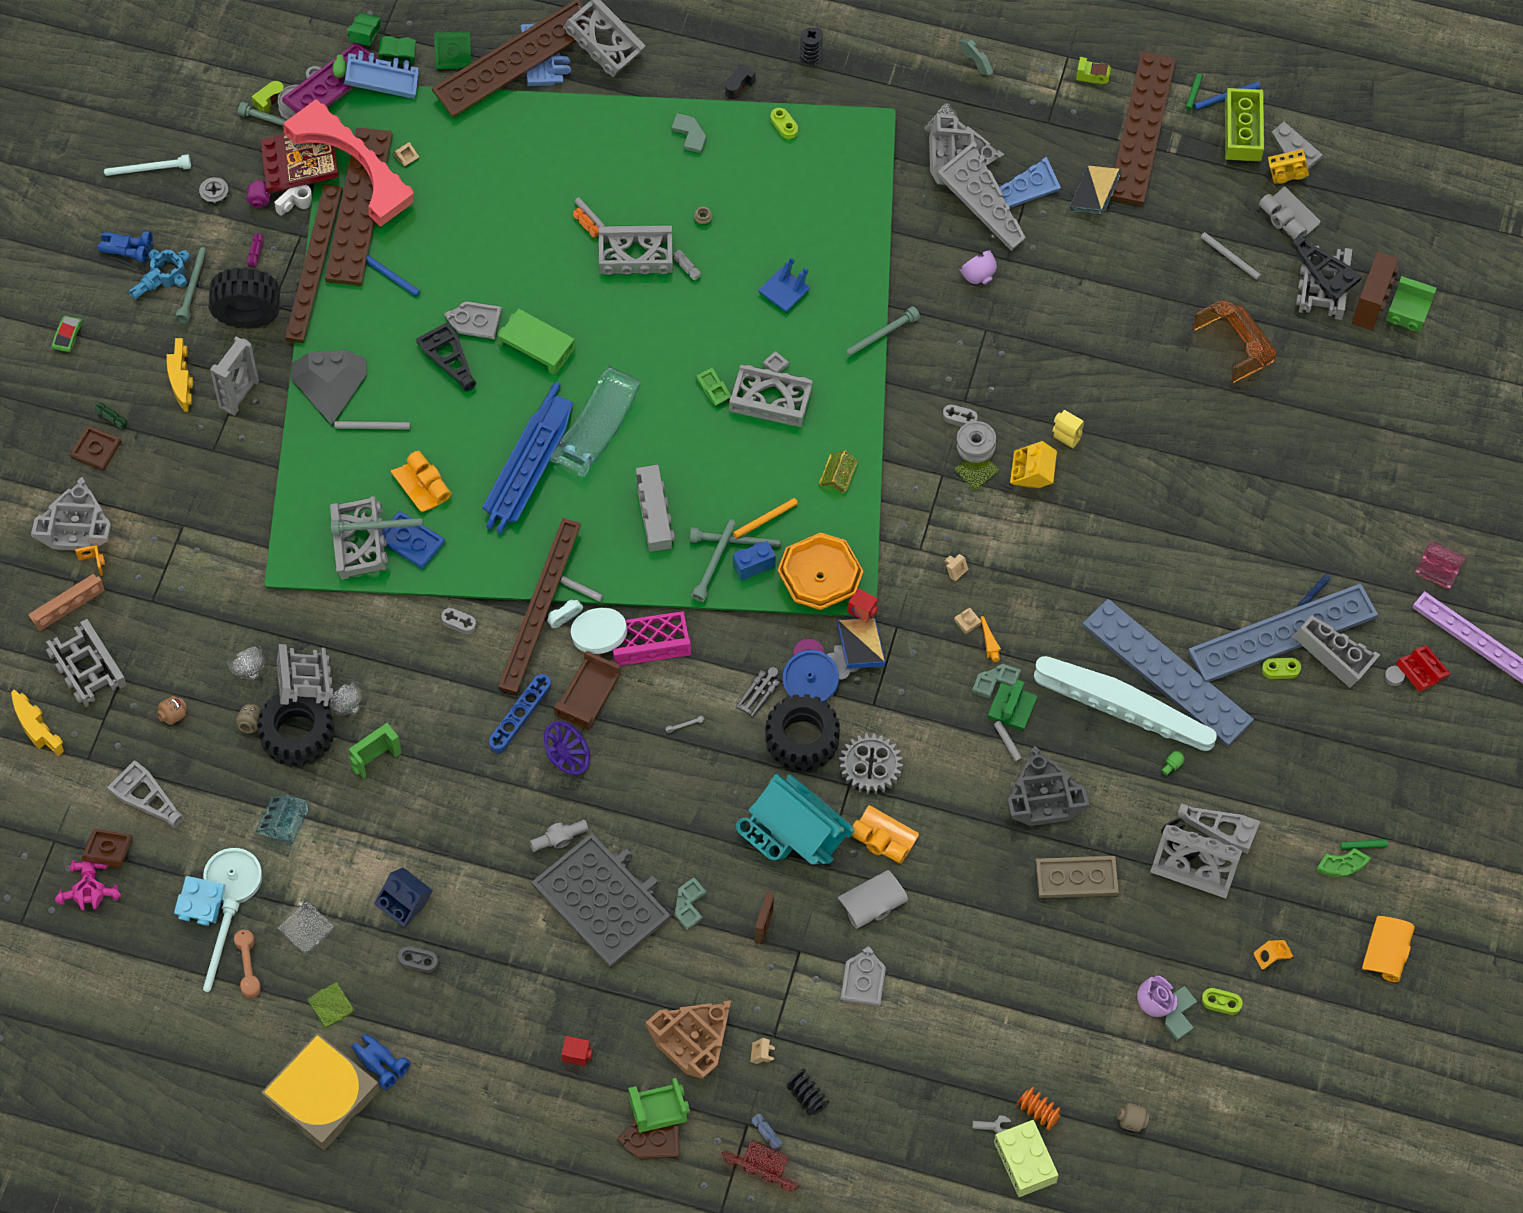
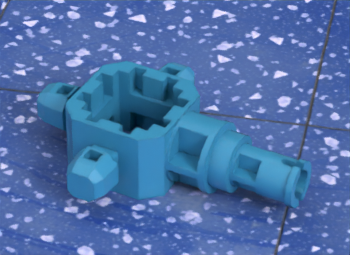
M152 249L148 253L151 260V271L144 274L140 280L141 282L128 290V292L136 300L144 292L151 291L152 289L155 290L160 284L164 287H172L176 284L178 287L183 288L187 285L184 263L190 259V254L186 250L176 255L172 250H164L160 253ZM166 262L167 264L174 263L178 269H173L169 275L168 273H161L158 268L161 269L165 266L164 263Z

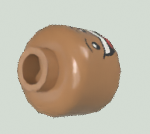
M171 696L159 703L157 716L161 722L172 725L186 716L187 706L182 698Z

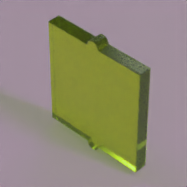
M989 458L979 463L965 460L954 471L963 479V482H967L976 491L996 475L999 469L990 462Z
M337 982L325 989H320V992L308 998L310 1005L325 1028L337 1021L341 1022L342 1018L354 1012L353 1007Z

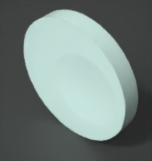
M610 608L588 610L579 615L571 627L574 645L583 652L588 651L592 654L606 653L617 648L627 635L624 617L618 611Z
M228 848L219 851L209 859L204 869L203 878L204 880L226 885L221 903L224 900L242 903L250 899L258 891L262 882V870L257 858L252 853L240 848Z

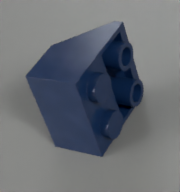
M402 867L390 873L374 904L400 925L406 927L426 905L433 890Z

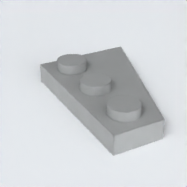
M1285 122L1272 131L1271 137L1280 152L1288 153L1304 149L1308 170L1322 159L1323 154Z

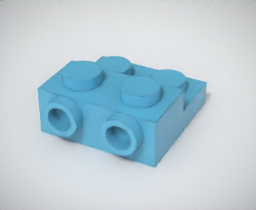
M186 876L182 893L178 896L174 914L179 916V920L190 922V919H195L201 925L209 926V923L216 924L226 885Z

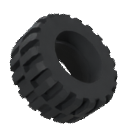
M237 267L232 270L226 269L223 273L219 272L211 280L209 311L219 322H224L228 326H235V328L246 327V329H251V327L259 328L262 325L266 326L273 322L279 314L280 285L272 275L269 276L267 272H261L259 269H249L248 267H243L242 269Z
M280 695L272 696L273 700H268L264 704L265 709H261L259 713L260 718L257 721L260 741L264 751H267V755L271 759L275 758L277 763L283 764L285 762L286 766L290 767L293 764L301 767L304 766L303 763L307 762L312 764L315 762V758H322L324 756L323 751L329 750L331 747L330 742H333L334 724L328 706H324L323 701L316 703L315 697L297 696V702H293V699L289 698L288 704H280ZM300 716L314 722V727L310 733L300 739H287L278 734L281 724L289 718Z
M796 694L791 699L786 697L782 699V704L777 703L768 714L765 728V742L767 743L768 752L772 753L771 757L775 761L779 760V765L784 768L786 765L789 766V770L796 771V769H801V772H807L809 768L812 771L817 770L818 765H826L828 759H832L835 751L838 749L840 722L836 718L835 710L830 709V704L826 701L822 703L821 698L817 696L810 698L809 694H804V697H799V694ZM802 721L815 725L820 730L821 736L810 744H797L790 741L785 736L784 731L789 725Z

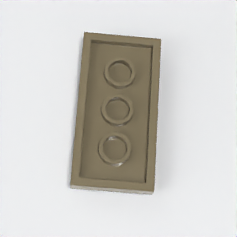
M1115 856L1036 859L1039 898L1118 896L1119 894Z

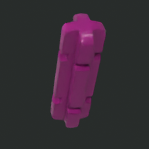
M257 233L253 235V241L251 242L247 258V265L250 267L257 266V259L262 247L263 235Z

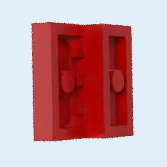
M1427 645L1415 649L1410 655L1399 658L1396 662V665L1419 692L1434 686L1451 674Z

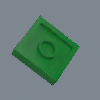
M470 32L434 33L436 69L465 68L471 64Z
M1017 680L1015 686L1001 683L987 718L996 722L1001 721L1004 725L1024 732L1038 696L1023 691V681Z

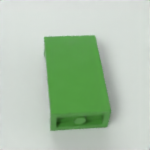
M518 309L515 314H511L506 326L502 327L498 332L500 345L503 346L507 343L547 365L548 371L553 375L558 372L575 349L574 338L521 309Z

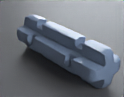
M761 1114L755 1115L752 1118V1123L755 1127H758V1131L764 1139L770 1142L771 1148L778 1150L783 1144L779 1137H776V1133L770 1125L764 1122L765 1119Z

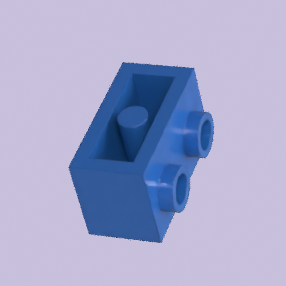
M768 541L758 542L748 549H741L733 554V567L740 580L771 569L776 564V555Z

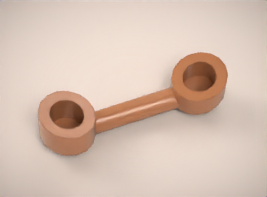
M243 929L234 935L235 946L242 952L245 977L240 982V989L245 997L255 998L261 991L259 979L253 976L250 949L254 946L255 940L251 931Z

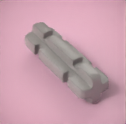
M681 250L676 251L673 254V259L679 262V265L687 274H690L689 276L693 280L700 278L701 272L694 268L695 265L684 256L685 254Z

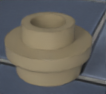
M699 207L694 213V219L699 224H707L712 220V212L707 207Z

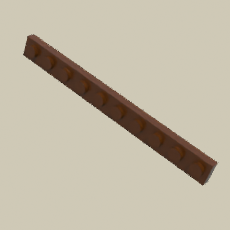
M324 184L285 336L288 342L302 344L305 342L343 192L340 186Z
M562 518L498 685L500 690L516 695L519 691L579 533L581 523Z

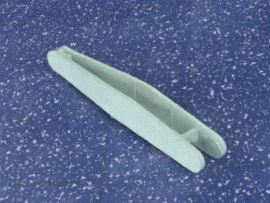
M1047 656L1040 657L1036 662L1034 680L1041 686L1129 723L1138 725L1145 730L1159 733L1164 738H1172L1202 751H1209L1215 745L1217 735L1212 728L1195 721L1127 683Z

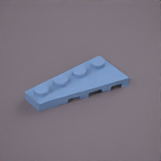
M1047 157L1038 164L1028 168L1021 175L1016 176L1009 183L999 187L1005 203H1008L1010 208L1060 191L1061 189Z

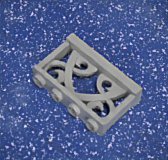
M590 0V2L569 18L563 26L567 34L572 36L579 46L585 49L592 59L597 61L604 71L612 77L635 57L640 55L645 48V45L601 0ZM588 10L592 13L590 19L583 16ZM582 20V21L587 22L588 24H585V23L580 24V26H582V27L584 28V30H582V29L576 24L577 21ZM595 28L601 31L609 30L612 33L611 43L613 46L597 43ZM629 50L631 54L625 58L623 52ZM616 53L620 56V63L618 64L614 62L617 57Z
M672 226L599 227L600 274H666L673 272ZM633 242H639L648 251L641 257L634 259L623 250L629 248ZM662 242H667L668 250L660 247ZM604 243H610L611 248L604 251ZM615 252V254H612L610 257L611 261L605 260V257L608 254ZM656 252L663 253L666 256V260H655L656 258L661 259V256Z
M238 337L233 339L234 344L218 365L214 364L210 369L219 408L234 416L239 411L238 405L252 386L259 383L251 343L244 338L240 339ZM239 368L236 381L232 382L235 369Z
M740 365L734 390L729 401V411L802 427L812 392L813 381L806 377L791 376L788 373H777L769 369L755 368L751 365ZM745 378L755 380V382H750L748 380V384L751 387V389L747 388L743 384V380ZM775 386L784 398L777 399L772 404H767L764 397L758 392ZM740 388L746 392L742 398L738 397ZM793 389L804 391V394L801 397L792 398L794 396H797L799 393V391L794 392ZM802 402L800 411L795 410L794 403Z
M375 496L340 505L338 503L330 504L332 520H340V522L344 523L383 521L380 517V513H383L382 504L377 501ZM362 510H372V515L370 517H366L367 512H364L361 515V518L358 517L359 513ZM355 511L354 516L344 514ZM385 528L367 529L366 531L370 533V536L360 549L354 543L345 541L356 530L345 531L341 535L333 536L336 571L342 580L348 579L349 576L386 570L385 563H388L387 553L384 552L386 539L382 535V530ZM353 548L356 552L353 553V551H351L350 553H347V549ZM376 553L377 557L373 562L367 563L362 559L364 556L371 559L370 554ZM358 560H359L360 563H361V564H358V565L349 566V565H352L353 563L357 562Z
M1166 825L1150 872L1226 898L1242 850L1232 845L1220 843L1215 839H1208L1197 833L1182 830L1177 826ZM1168 840L1173 841L1172 846H1173V848H1174L1176 851H1173V850L1168 846V844H1167V841H1168ZM1163 849L1170 854L1167 859L1161 858ZM1200 852L1206 858L1209 865L1201 866L1197 870L1193 869L1184 855ZM1226 860L1231 861V864L1229 866L1219 867V865H1223L1226 862ZM1221 872H1230L1227 880L1221 878Z

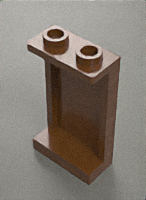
M586 651L584 660L560 702H556L554 715L589 731L621 675L619 664L613 660L608 661L599 654H592Z

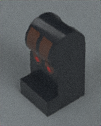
M741 64L726 80L725 95L730 99L739 97L740 91L747 84L752 86L756 82V72Z

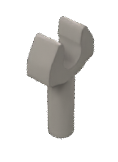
M999 1115L995 1122L973 1121L972 1129L994 1130L997 1134L1008 1130L1001 1129L1000 1125H1010L1011 1120Z

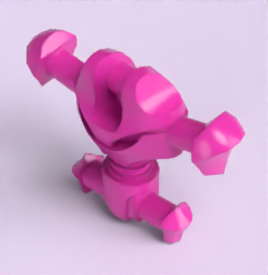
M72 860L69 869L72 872L82 870V880L75 884L71 891L62 893L60 889L55 901L60 905H64V900L73 898L81 910H85V903H92L93 909H98L104 896H112L113 900L116 901L121 898V894L118 891V885L114 884L113 888H105L104 884L95 880L97 875L95 869L103 868L105 870L109 865L85 861L75 863V860Z

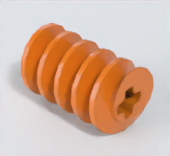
M1032 1087L1021 1096L1016 1106L1021 1104L1020 1109L1022 1111L1028 1109L1027 1115L1031 1116L1034 1114L1033 1120L1038 1121L1041 1119L1040 1125L1044 1126L1047 1124L1046 1130L1050 1131L1061 1117L1059 1114L1061 1108L1058 1107L1053 1110L1054 1102L1047 1105L1048 1098L1045 1097L1040 1100L1041 1092L1034 1095L1035 1088Z

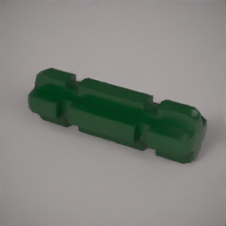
M102 402L95 406V411L98 414L103 415L105 419L116 424L118 428L124 429L127 425L125 418L119 417L118 413L106 407Z

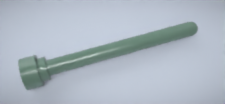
M243 101L238 107V115L243 117L251 115L283 126V123L287 121L255 110L249 103Z
M204 247L199 249L183 305L177 310L175 315L176 321L180 323H189L191 318L189 308L206 254V248Z
M913 306L908 308L902 317L848 348L846 354L851 356L906 322L914 323L919 320L920 314L918 310Z
M416 518L357 523L331 520L332 536L352 530L421 526L423 520Z
M733 519L728 521L700 585H697L691 593V597L697 601L704 602L708 595L706 588L736 524Z
M691 527L690 542L697 543V541L701 542V540L720 541L722 534L706 533L699 530V528ZM730 535L728 539L729 543L754 545L758 542L768 541L771 547L781 546V541L745 536L735 539L733 535Z

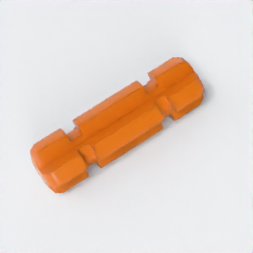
M581 208L574 210L573 216L579 220V223L588 232L590 231L589 234L594 238L599 236L598 226L595 225L587 214H584Z

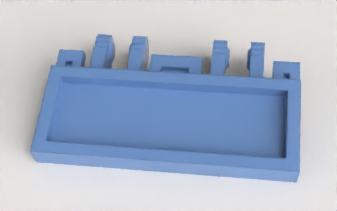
M522 24L521 33L535 24ZM559 52L526 73L527 86H552L555 83H563V75L571 72V67L567 65L570 59L567 56H560Z
M359 50L357 59L355 54L348 53L345 85L412 99L415 98L419 68L411 66L409 71L408 60L404 61L403 69L397 68L398 58H394L391 67V62L376 59V62L373 63L374 53L369 54L368 62L362 61L363 51Z

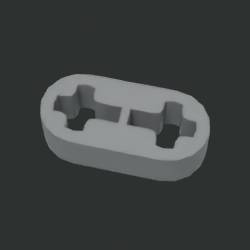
M947 405L943 409V420L956 426L962 427L966 423L977 421L978 418L975 411L960 406ZM950 412H954L952 417L948 416ZM968 417H972L970 421H966Z
M447 608L442 612L441 617L444 626L466 635L475 632L476 620L474 617L453 608ZM453 615L454 619L448 621L447 617ZM468 622H470L471 626H467V628H465L464 624H468Z

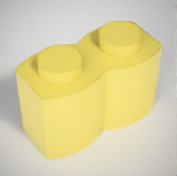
M1064 410L1062 413L1059 412L1054 419L1056 424L1052 430L1054 432L1053 437L1073 449L1082 436L1084 421Z

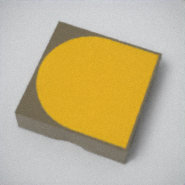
M316 1033L261 1093L263 1100L285 1119L296 1124L303 1134L325 1151L345 1129L347 1123L362 1111L380 1089L376 1080L320 1034Z

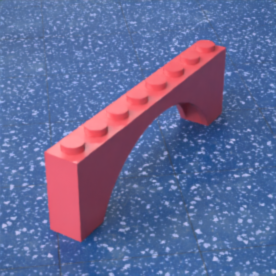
M317 99L283 123L284 134L295 144L323 143L332 145L346 151L362 164L373 186V195L369 204L368 215L380 227L413 203L414 192L412 188L408 185L406 186L397 174H393L385 162H381L372 150L365 147L361 139H357L352 131L345 127L336 115H332L326 105L321 104Z

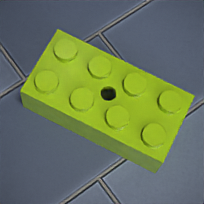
M1227 88L1225 97V160L1261 161L1264 151L1263 90Z

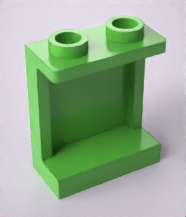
M388 723L349 748V761L352 764L350 767L355 775H360L363 779L367 777L364 766L388 749L394 757L402 753L399 736Z
M677 1078L672 1079V1085L638 1093L636 1086L628 1088L629 1101L639 1133L687 1122V1113H690L687 1101L683 1100L684 1089L682 1084H678Z

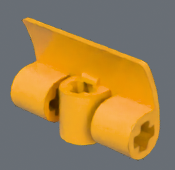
M420 451L410 454L406 465L391 470L393 476L420 512H425L442 504L452 494L442 481L438 470L434 465H430Z
M868 805L861 819L856 820L853 824L854 833L851 835L853 838L864 843L873 854H883L901 864L913 847L919 833Z
M1377 916L1362 970L1383 973L1382 977L1385 980L1399 982L1404 964L1410 952V942L1415 926L1404 920Z

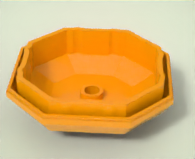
M818 533L786 547L778 573L794 602L822 610L855 595L863 575V569L846 540Z

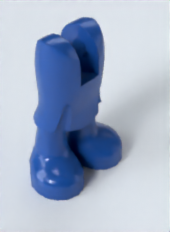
M144 231L140 238H134L131 235L124 236L103 232L101 234L102 241L98 243L97 249L103 253L119 254L124 257L137 259L140 263H146L149 259L148 253L152 250L153 234L151 231Z

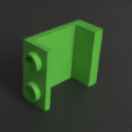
M1401 276L1386 321L1394 325L1406 327L1412 331L1421 332L1436 287Z

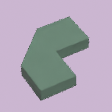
M962 39L959 41L964 56L974 59L980 74L990 75L993 73L987 56L984 52L980 53L976 49L977 44L973 40Z
M677 113L672 125V131L687 135L684 150L701 154L706 141V135L694 117Z
M1001 664L992 670L979 673L972 693L990 699L996 683L1015 686L1021 670Z
M695 877L678 888L675 918L686 931H689L703 920V917L692 904L705 896L706 890Z
M1185 986L1173 994V996H1177V1007L1174 1011L1167 1014L1165 1019V1027L1176 1041L1194 1029L1182 1014L1197 1003Z

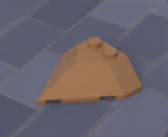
M724 1001L723 1004L715 1005L709 1003L680 1007L678 1010L671 1011L667 1009L659 1010L645 1022V1025L656 1046L685 1074L703 1079L718 1065L731 1001Z

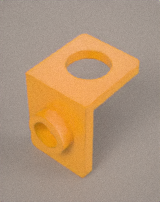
M97 545L75 549L78 560L96 557L100 576L103 575L102 565H105L103 554L99 553ZM86 551H90V552H91L90 554H87V555H82V554H81V553L86 552Z
M1285 940L1268 941L1254 952V956L1261 969H1266L1277 959H1291L1293 957ZM1264 950L1269 953L1267 962H1264L1261 958Z

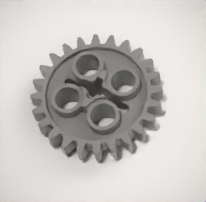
M865 733V739L858 735L857 742L851 739V746L845 744L846 751H841L842 757L839 759L841 764L839 770L843 771L842 778L847 777L846 784L852 782V789L858 786L859 793L866 789V794H869L870 790L877 794V789L885 792V786L891 789L892 783H897V777L901 776L900 770H902L903 764L900 763H902L903 758L898 757L900 756V750H895L896 744L889 745L890 739L883 741V735L877 739L875 733H873L872 738H869L868 734ZM874 749L871 779H868L870 750ZM865 752L867 755L860 756L858 753ZM884 754L886 757L879 758L877 755ZM861 769L864 771V773L859 774L856 772V770ZM876 772H883L884 775L878 776V775H876L875 773H876Z

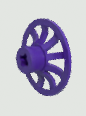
M563 721L552 722L546 727L544 745L548 759L567 774L579 775L585 772L590 763V753L587 743L580 732L572 725ZM559 726L565 727V729H566L563 738H562V732H561V729H560ZM552 728L556 730L557 738L554 734L550 733ZM573 732L577 738L567 744L570 734ZM548 738L552 739L554 743L551 747L548 745ZM581 742L584 749L571 750V747ZM574 755L585 756V761L583 762L581 759L575 757ZM572 761L578 763L581 768L575 770V765ZM564 762H567L570 766V770L564 768L562 764Z

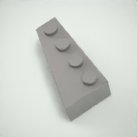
M1312 615L1292 636L1349 688L1363 676L1380 656L1375 651L1367 650L1363 644H1357L1348 639L1349 636L1344 633L1340 634L1334 631L1333 627Z

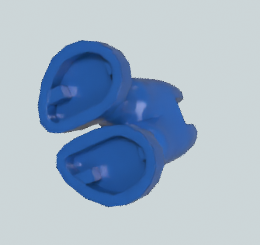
M363 1034L361 1039L367 1047L363 1049L355 1042L351 1048L365 1064L366 1069L376 1073L380 1078V1087L384 1090L389 1089L397 1082V1077L401 1078L405 1075L411 1062L405 1057L398 1060L395 1059L388 1048L381 1045L368 1034ZM381 1062L385 1063L393 1071V1073L387 1071L381 1065Z

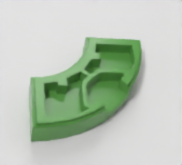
M1355 848L1342 856L1326 853L1316 871L1333 877L1349 876L1362 870L1371 858Z

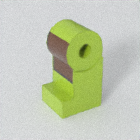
M1080 57L1076 80L1106 84L1109 82L1111 67L1105 63L1089 62L1087 58Z
M273 81L252 96L253 106L257 110L269 114L270 107L278 102V95L284 89L283 84L279 81Z

